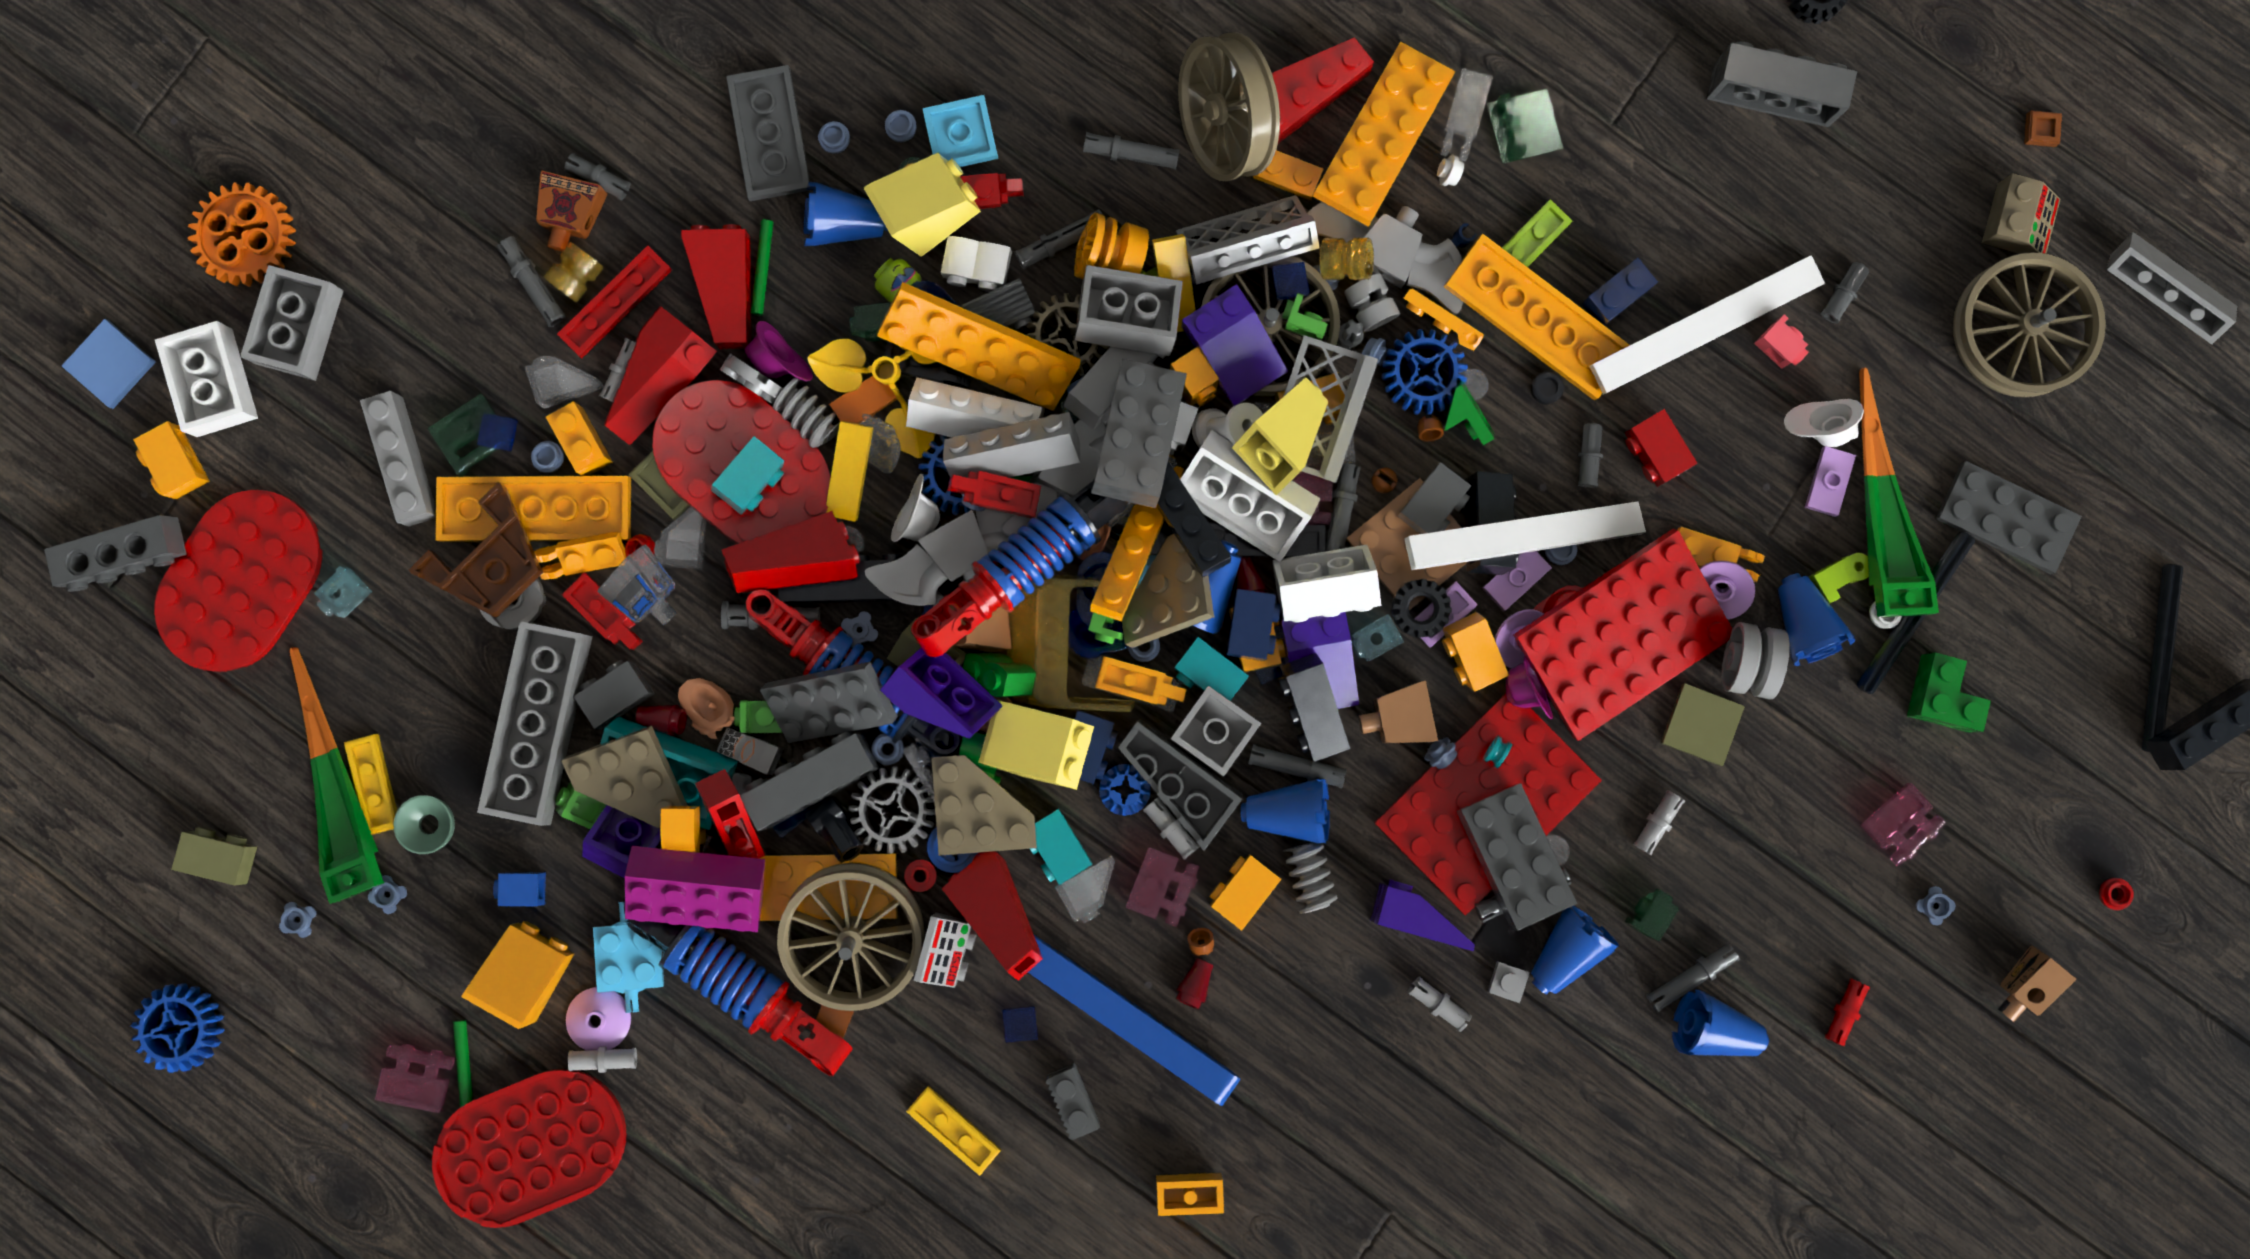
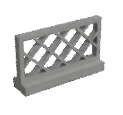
M1297 195L1176 230L1177 235L1184 234L1188 260L1196 284L1320 248L1315 220L1312 215L1306 213ZM1293 208L1289 213L1281 212ZM1256 218H1261L1259 222L1251 221ZM1272 220L1281 221L1278 225L1270 224ZM1231 227L1228 231L1221 230L1222 228ZM1242 229L1250 230L1247 234L1240 233ZM1200 236L1198 240L1191 239L1192 237ZM1211 238L1219 239L1218 242L1209 241Z
M1305 335L1284 396L1294 388L1297 379L1309 374L1313 384L1319 388L1312 372L1330 364L1337 381L1320 390L1324 392L1339 384L1345 398L1341 405L1331 410L1327 404V412L1324 413L1323 417L1330 416L1334 425L1333 433L1322 440H1319L1316 435V443L1312 446V448L1319 446L1324 456L1320 470L1305 465L1302 472L1337 483L1378 359ZM1308 344L1322 348L1327 360L1309 368L1304 358ZM1327 350L1338 353V355L1330 358ZM1343 356L1356 359L1357 362L1353 373L1340 379L1333 361ZM1303 362L1306 371L1299 374ZM1351 378L1346 391L1342 382ZM1340 409L1336 421L1332 413ZM1330 440L1325 452L1322 443Z

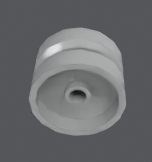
M1738 622L1732 629L1731 640L1727 642L1724 651L1722 686L1727 692L1745 694L1750 689L1754 697L1774 699L1782 687L1787 671L1790 648L1788 633L1785 630L1771 627L1765 628L1760 632L1757 625Z

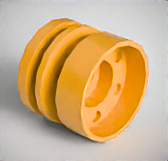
M1094 212L1086 223L1078 241L1074 275L1077 278L1083 279L1086 265L1140 274L1148 249V229L1126 222L1117 233L1118 226L1115 218L1109 217L1105 221L1104 215Z

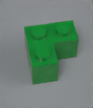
M1939 653L1921 655L1907 716L1968 733L1984 732L1991 700L1960 692L1967 663L1966 660Z

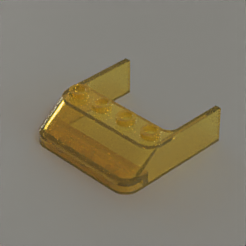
M1042 575L1044 578L1042 586H1036L1031 581L1035 588L1032 594H1026L1021 589L1025 599L1015 606L1008 616L1012 649L1007 650V656L1014 663H1025L1031 666L1036 672L1032 695L1010 697L1017 702L1046 708L1131 712L1135 707V700L1068 697L1070 592L1076 586L1099 587L1102 577L1054 575L1052 578L1047 579Z

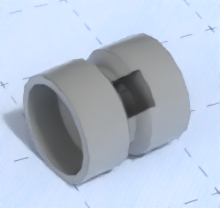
M1380 273L1367 277L1344 291L1350 307L1358 310L1356 319L1358 323L1361 321L1363 324L1364 333L1389 323L1401 314L1394 299L1386 296L1389 289Z

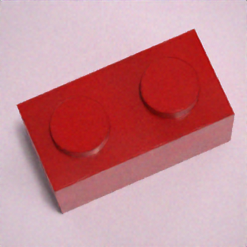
M1665 409L1624 433L1627 437L1625 442L1628 449L1634 456L1638 455L1644 465L1642 466V471L1649 482H1654L1657 487L1698 464Z

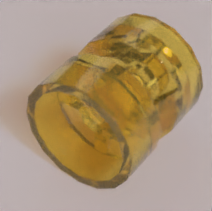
M1324 238L1320 248L1319 260L1322 278L1324 280H1343L1347 274L1349 279L1369 280L1374 266V249L1371 238H1353L1348 243H1346L1344 238Z
M570 242L559 255L561 262L559 264L553 263L543 278L577 303L587 290L586 282L594 281L604 267L578 246Z

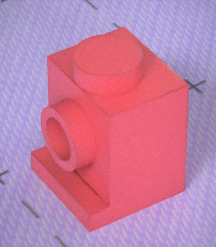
M1785 314L1775 320L1754 343L1781 369L1791 363L1796 366L1809 353L1805 349L1808 344L1803 340L1802 333L1795 327L1785 324L1789 319Z

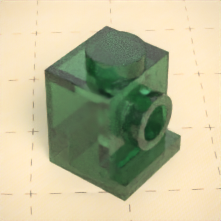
M892 302L853 307L855 317H849L851 335H859L860 338H865V341L868 342L883 340L877 337V333Z
M1656 888L1653 894L1649 893L1647 897L1643 896L1638 901L1634 909L1636 916L1634 918L1627 917L1624 923L1651 940L1659 942L1679 908L1671 904L1674 899L1673 897Z

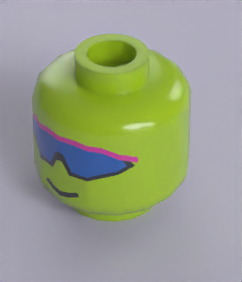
M892 258L888 259L874 274V277L877 279L875 289L890 303H892L902 282L918 288L922 280L920 274L903 259H896L895 261Z

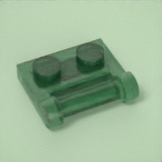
M479 394L427 428L452 468L460 477L469 473L470 467L501 447L505 446L507 448L515 443L514 438L505 428L483 394ZM488 430H494L496 436L462 458L459 457L456 451Z

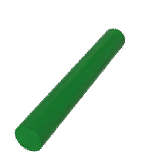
M765 219L761 220L750 311V314L759 316L763 315L774 225L773 221Z
M466 1020L453 1021L460 1108L473 1101Z

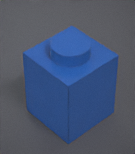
M546 872L498 873V879L495 880L493 886L494 898L498 899V906L545 905Z

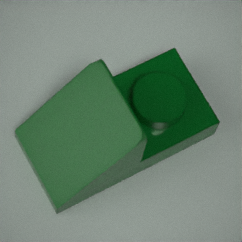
M1462 380L1457 381L1446 417L1444 431L1467 419L1468 422L1465 423V426L1473 440L1479 438L1481 443L1485 445L1494 440V431Z

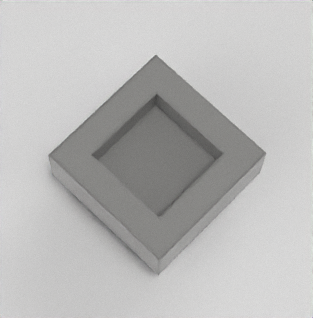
M1497 961L1487 992L1520 1003L1530 972Z

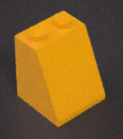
M523 921L522 924H510L461 997L515 1028L521 1029L537 1022L574 953L567 950L569 945L555 937H551L549 940L540 935V929L529 922Z

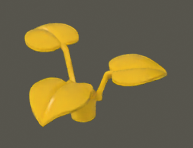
M850 339L834 340L808 356V362L815 375L826 386L835 391L848 393L859 389L862 384V373H872L874 378L880 383L889 385L902 408L893 409L886 416L884 422L886 438L895 448L918 459L923 457L924 451H929L931 448L929 444L931 441H934L936 433L906 427L908 406L897 388L896 382L901 375L899 363L908 359L911 355L920 364H932L936 361L899 346L906 350L904 354L895 356L893 359L887 356L879 357L873 362L872 366L865 368L863 366L866 362V354L863 348L857 342Z

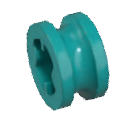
M1497 735L1488 747L1483 760L1485 762L1492 761L1494 763L1493 766L1499 768L1509 754L1512 743H1503L1502 737Z

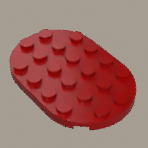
M721 380L696 383L675 394L661 410L653 431V455L661 477L681 499L730 541L739 544L827 512L828 506L826 502L831 477L821 452L817 447H810L808 438H801L798 429L794 430L788 420H784L779 412L775 411L762 397L747 387ZM753 436H755L784 460L783 467L781 468L784 475L773 488L767 485L760 494L764 498L752 512L746 509L740 515L713 493L711 487Z
M247 490L223 498L204 514L184 544L187 555L174 559L175 563L170 565L163 576L155 598L157 629L165 645L177 658L198 669L227 672L254 664L273 648L314 586L321 569L322 549H320L318 529L307 511L295 501L283 495L265 490Z
M553 1069L538 1073L465 1104L450 1116L443 1125L437 1144L434 1145L432 1171L436 1187L444 1202L453 1212L461 1218L465 1217L481 1224L480 1226L502 1228L522 1223L589 1195L612 1176L622 1159L626 1145L625 1117L614 1094L595 1077L577 1070L569 1071V1069Z

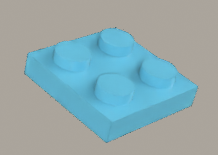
M984 95L922 108L933 154L939 153L948 161L952 158L959 167L998 159Z

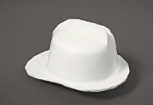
M1852 399L1805 403L1792 408L1786 414L1784 424L1785 428L1794 435L1813 437L1823 446L1837 447L1858 437V422L1862 419L1864 410L1861 403Z
M919 474L910 496L894 523L891 533V540L893 542H897L902 537L918 541L920 538L933 532L939 523L940 514L937 505L921 493L924 481L923 474Z

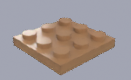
M1421 478L1346 539L1351 547L1368 545L1377 569L1378 579L1393 597H1395L1398 589L1404 586V584L1414 580L1426 579L1434 581L1440 586L1467 563L1462 562L1411 570L1404 539L1419 533L1397 516L1424 483ZM1449 514L1446 519L1450 521V524L1445 530L1462 528L1452 515ZM1417 596L1413 598L1409 604V610L1416 606L1426 596Z

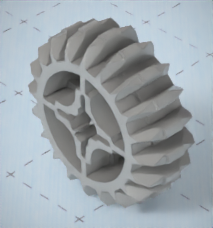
M893 766L891 776L888 777L886 769L880 768V779L877 780L873 773L867 775L871 783L870 786L862 781L857 784L864 791L863 795L852 793L851 797L859 800L860 803L859 806H849V811H859V817L850 819V823L857 824L861 822L863 827L857 829L855 834L857 836L865 832L869 834L863 842L865 845L871 844L874 839L877 840L875 851H881L884 843H886L888 854L894 853L895 844H898L899 850L903 853L907 851L905 841H909L911 846L915 848L919 845L914 837L916 834L923 839L928 837L927 832L921 828L923 825L930 828L934 826V822L926 820V815H936L935 809H927L926 803H933L935 799L934 796L925 798L923 793L931 788L928 784L920 789L917 785L922 780L920 775L915 776L910 781L908 780L911 775V770L905 769L902 777H898L899 769ZM888 783H898L889 799L881 800L871 797L879 787ZM906 788L915 795L919 806V814L908 810L904 805ZM896 801L899 804L897 808H901V812L907 814L908 817L905 815H894L889 820L890 818L887 816L889 812L885 813V808L878 804L892 805ZM868 806L881 814L882 821L879 832L875 830L869 821ZM898 820L909 821L915 824L903 836L888 837L890 830L893 829L894 824Z

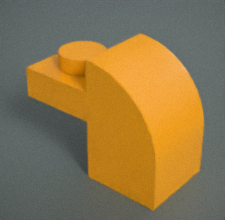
M665 806L661 808L660 833L662 849L700 853V845L706 842V829H700V806Z

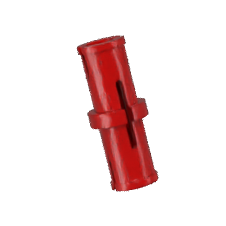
M1850 978L1840 1005L1836 1004L1834 1008L1837 1012L1824 1038L1845 1047V1042L1855 1020L1859 1021L1861 1017L1858 1013L1868 990H1870L1869 986Z

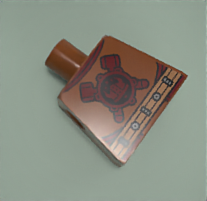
M541 171L536 220L544 229L551 231L547 244L549 248L566 252L570 236L586 239L589 236L607 197V192L600 185Z

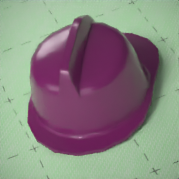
M759 321L756 324V337L745 348V353L755 368L762 375L769 378H779L790 373L800 380L811 381L813 378L812 371L803 358L787 344L781 334L771 324Z
M1524 656V662L1513 667L1508 672L1509 676L1506 679L1507 699L1514 706L1522 708L1541 706L1548 718L1552 720L1553 714L1547 699V693Z

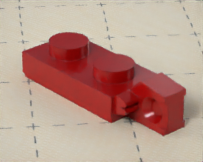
M998 173L960 176L963 183L967 182L977 194L978 198L974 201L979 209L1001 207V204L1008 203V197L1024 196L1022 178L1006 179V174Z
M978 471L977 473L969 472L968 478L953 474L949 479L947 490L964 494L963 501L971 505L1032 519L1036 517L1042 486Z
M584 572L562 594L605 639L610 640L613 644L621 640L629 649L634 651L643 642L631 630L635 622L612 603L614 599L588 573Z

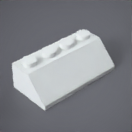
M917 377L908 399L906 427L955 437L957 435L981 432L990 428L1013 425L1022 421L1027 422L1040 419L1044 416L1045 407Z
M1211 430L1180 480L1204 515L1281 562L1311 519L1320 498L1293 481L1279 494L1275 495L1232 449L1234 444Z

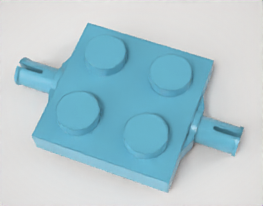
M624 901L618 902L620 921L610 926L593 927L597 993L611 991L625 993V1013H631L632 1009L633 1012H639L638 992L646 988L663 987L664 974L663 969L658 966L662 958V950L637 935L626 924L628 919H625Z

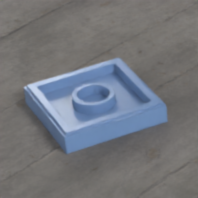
M104 319L65 361L62 367L107 407L114 409L156 361L113 323Z

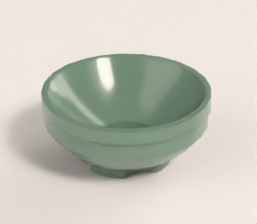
M429 795L412 797L405 801L395 814L393 822L395 837L401 846L412 853L430 854L437 852L453 836L455 829L453 812L444 801ZM427 815H433L438 820V829L432 834L425 833L421 827V822Z

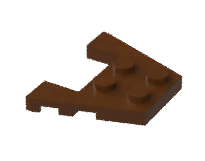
M499 482L478 501L481 507L498 524V527L453 571L431 550H428L409 569L413 575L428 581L434 586L447 591L494 617H498L543 573L508 490Z

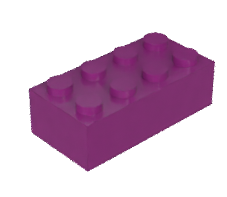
M631 846L625 873V919L640 922L650 921L672 925L680 924L704 928L731 929L742 932H758L763 903L765 859Z

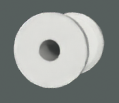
M1251 403L1237 404L1229 410L1227 415L1219 409L1203 410L1194 419L1192 425L1193 439L1200 448L1210 431L1213 430L1235 444L1263 413L1257 406Z

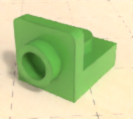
M1298 293L1295 302L1291 300L1287 302L1282 316L1283 319L1288 320L1284 330L1322 341L1328 323L1323 322V318L1315 313L1304 312V315L1298 313L1304 296Z
M1093 612L1088 630L1096 633V640L1113 644L1115 639L1123 641L1124 634L1106 629L1108 623L1113 624L1115 619Z
M740 700V707H736L734 712L735 726L740 727V733H783L766 701Z
M571 782L567 788L563 787L555 800V805H557L556 811L561 817L588 829L592 828L606 806L602 802L575 791Z

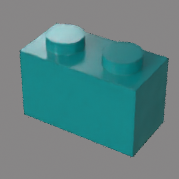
M753 436L712 484L711 491L740 515L746 509L752 512L764 498L760 494L767 485L773 488L784 475V472L781 470L784 460Z
M1197 637L1174 667V670L1178 672L1176 678L1191 689L1195 685L1204 692L1210 686L1229 701H1231L1249 677V675L1199 637Z
M1060 809L1035 823L1037 848H1030L1033 855L1037 852L1040 853L1045 861L1041 868L1050 882L1056 879L1060 885L1093 864Z

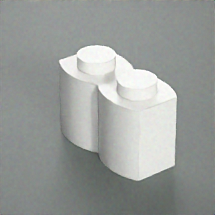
M948 236L941 275L947 279V283L950 285L965 287L966 283L978 284V289L991 292L1006 285L1012 250L1010 247L1000 244Z

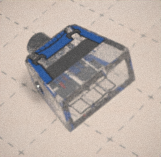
M646 544L626 557L597 590L601 596L633 622L639 623L652 614L664 626L677 614L674 608L665 600L675 589V583Z

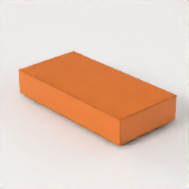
M871 376L862 382L859 389L843 394L829 405L840 421L861 424L896 401L897 398L889 385L882 384L874 376Z

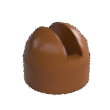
M1431 415V418L1426 419L1425 416H1422L1419 420L1417 430L1420 440L1431 442L1440 439L1444 435L1443 425L1439 417Z
M1388 467L1379 468L1371 478L1374 490L1382 494L1391 492L1398 482L1396 473ZM1382 473L1393 482L1391 486L1378 477V475Z
M1197 928L1189 933L1187 939L1193 954L1197 956L1208 955L1213 951L1214 937L1209 929ZM1204 940L1205 944L1199 945L1198 941Z

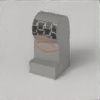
M727 727L717 752L736 759L740 763L764 774L773 775V771L784 748Z

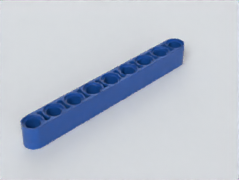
M1034 934L1043 959L1028 972L1029 974L1221 1106L1225 1104L1241 1080L1238 1075Z

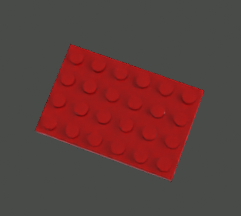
M1673 528L1513 634L1570 734L1575 740L1579 741L1731 640L1730 636L1733 628L1679 530Z
M1506 693L1454 743L1457 756L1450 765L1443 769H1438L1436 766L1429 767L1374 822L1397 848L1465 916L1475 907L1476 903H1479L1492 890V887L1456 811L1521 783L1547 836L1602 781L1531 708L1514 706L1508 701ZM1497 735L1502 737L1503 743H1512L1509 754L1499 768H1495L1492 761L1485 762L1483 760L1488 747Z

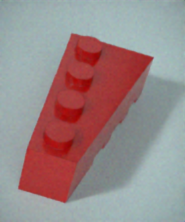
M1355 37L1272 73L1280 109L1278 144L1370 75L1374 61Z

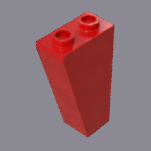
M735 224L723 225L722 229H710L709 226L693 225L691 230H681V237L714 343L719 349H745L751 342L750 235L746 229H742L740 225Z
M832 511L721 550L726 570L737 593L854 579L858 577L856 564L860 563L855 545H848L846 541L849 539L843 521L837 522Z
M997 851L977 853L968 866L950 877L942 890L1006 972L1019 981L1043 957L1005 859Z

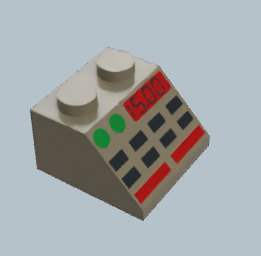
M2012 173L1997 184L1982 243L2019 254H2046L2061 199L2044 182Z

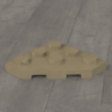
M1175 534L1168 536L1132 596L1122 619L1125 645L1131 648L1214 618L1209 576L1207 575L1202 578Z
M652 726L572 754L561 760L575 791L657 828L661 826V808L665 806H688Z
M966 755L932 758L939 856L1037 848L1035 815L994 779L982 771Z

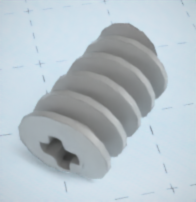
M794 378L780 391L773 404V409L777 412L783 411L782 418L788 421L792 420L791 427L794 430L801 429V438H810V447H819L830 441L838 433L840 423L833 426L832 422L836 415L831 413L824 416L823 413L827 406L822 404L816 408L814 404L818 396L813 395L807 399L805 396L809 387L804 386L798 390L796 387L800 379Z
M1308 843L1283 850V852H1293V856L1286 860V864L1296 865L1297 867L1289 873V876L1300 878V881L1292 886L1293 889L1303 890V893L1295 898L1296 902H1305L1307 906L1299 911V914L1329 907L1337 899L1336 894L1326 892L1334 886L1333 881L1323 880V878L1331 873L1330 869L1320 868L1327 861V857L1316 855V853L1324 848L1322 843Z

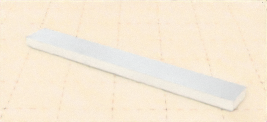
M1812 255L1589 367L1602 393L1606 394L1825 284Z
M1637 501L1412 535L1404 540L1411 570L1641 535L1646 530L1639 502Z

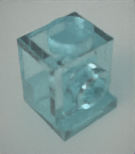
M339 566L335 570L336 572L314 594L320 599L316 605L326 615L331 617L334 614L335 616L345 618L372 590L352 569ZM340 589L341 594L335 599L333 594Z
M1389 614L1351 634L1354 638V641L1351 642L1353 650L1359 659L1364 657L1366 662L1404 642ZM1373 633L1381 636L1382 641L1379 645H1374L1371 642L1370 637Z

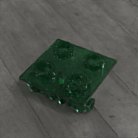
M1547 89L1511 97L1510 93L1500 95L1498 101L1486 104L1502 164L1563 149Z

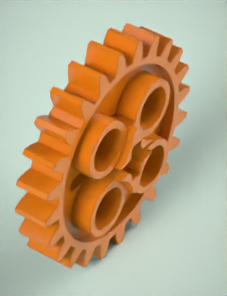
M234 182L232 191L222 185L220 186V196L215 195L211 191L209 192L211 199L209 204L201 200L199 201V204L204 209L202 213L192 212L199 220L198 223L188 224V227L196 231V234L189 236L188 240L197 244L190 251L196 256H201L196 263L202 267H207L205 270L207 274L213 277L216 275V279L223 283L228 280L230 284L238 287L241 281L244 285L250 287L252 278L262 284L264 281L263 274L266 273L268 265H276L284 269L285 266L280 260L281 257H292L285 249L286 246L296 244V242L288 238V235L295 233L296 229L286 225L293 220V217L288 213H284L288 207L281 201L278 202L279 198L272 192L268 194V191L261 186L255 189V186L246 183L243 189L242 186ZM256 208L255 216L251 220H247L249 211ZM226 220L225 228L218 232L219 223ZM267 237L265 247L258 249L259 241ZM237 249L236 257L229 261V253Z

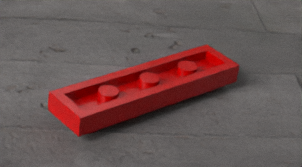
M649 246L645 247L557 335L580 358H583L672 269Z

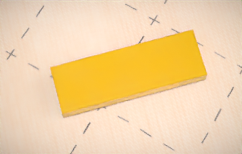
M1184 234L1154 239L1152 240L1157 277L1183 281L1177 332H1182V319L1196 311L1186 240Z
M840 421L826 502L828 506L827 512L832 511L835 518L853 522L858 521L874 427Z
M379 734L344 742L356 795L371 834L374 835L393 830L397 807Z
M929 1085L906 1111L979 1176L1001 1151L999 1146Z

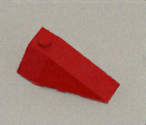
M661 306L639 331L634 351L627 362L626 372L619 389L616 391L604 426L629 445L659 416L666 403L696 378L717 352Z

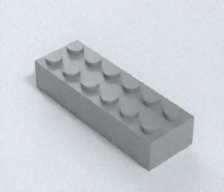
M522 621L519 622L477 813L540 826L551 825L555 800L564 769L561 760L567 755L578 705L573 696L581 692L579 687L583 682L593 636Z

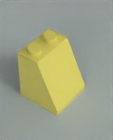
M939 153L933 154L864 187L866 194L891 236L920 257L981 212L974 201L978 198L977 194L967 182L963 183L960 178L963 171L952 158L948 161Z
M1305 377L1258 418L1232 447L1275 495L1279 494L1305 467L1328 400L1323 396L1321 390Z
M997 700L1003 706L990 719L978 763L1021 777L1077 790L1094 726L1071 718Z

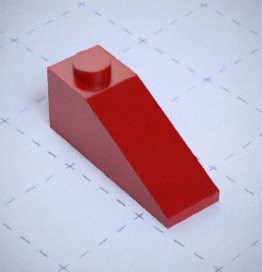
M723 769L695 783L728 855L757 859L765 856L741 797L726 770Z

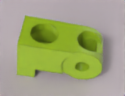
M1855 553L1843 557L1808 577L1830 604L1841 598L1837 589L1848 583L1858 582L1869 577L1868 556L1863 553Z

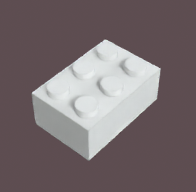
M214 321L155 339L182 432L200 437L258 419L232 328Z
M1368 545L1283 558L1281 562L1272 560L1279 603H1281L1284 622H1303L1309 617L1322 615L1334 617L1341 612L1352 610L1364 612L1371 610L1373 607L1381 606L1378 573Z

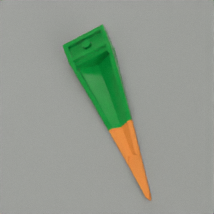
M1865 367L1860 369L1859 379L1860 400L1864 410L1861 421L1869 586H1874L1877 617L1937 614L1939 610L1935 580L1914 531L1895 476L1881 427L1869 372Z
M297 647L290 648V656L304 716L314 783L319 874L329 904L384 884L374 855L378 852L377 846L300 651Z

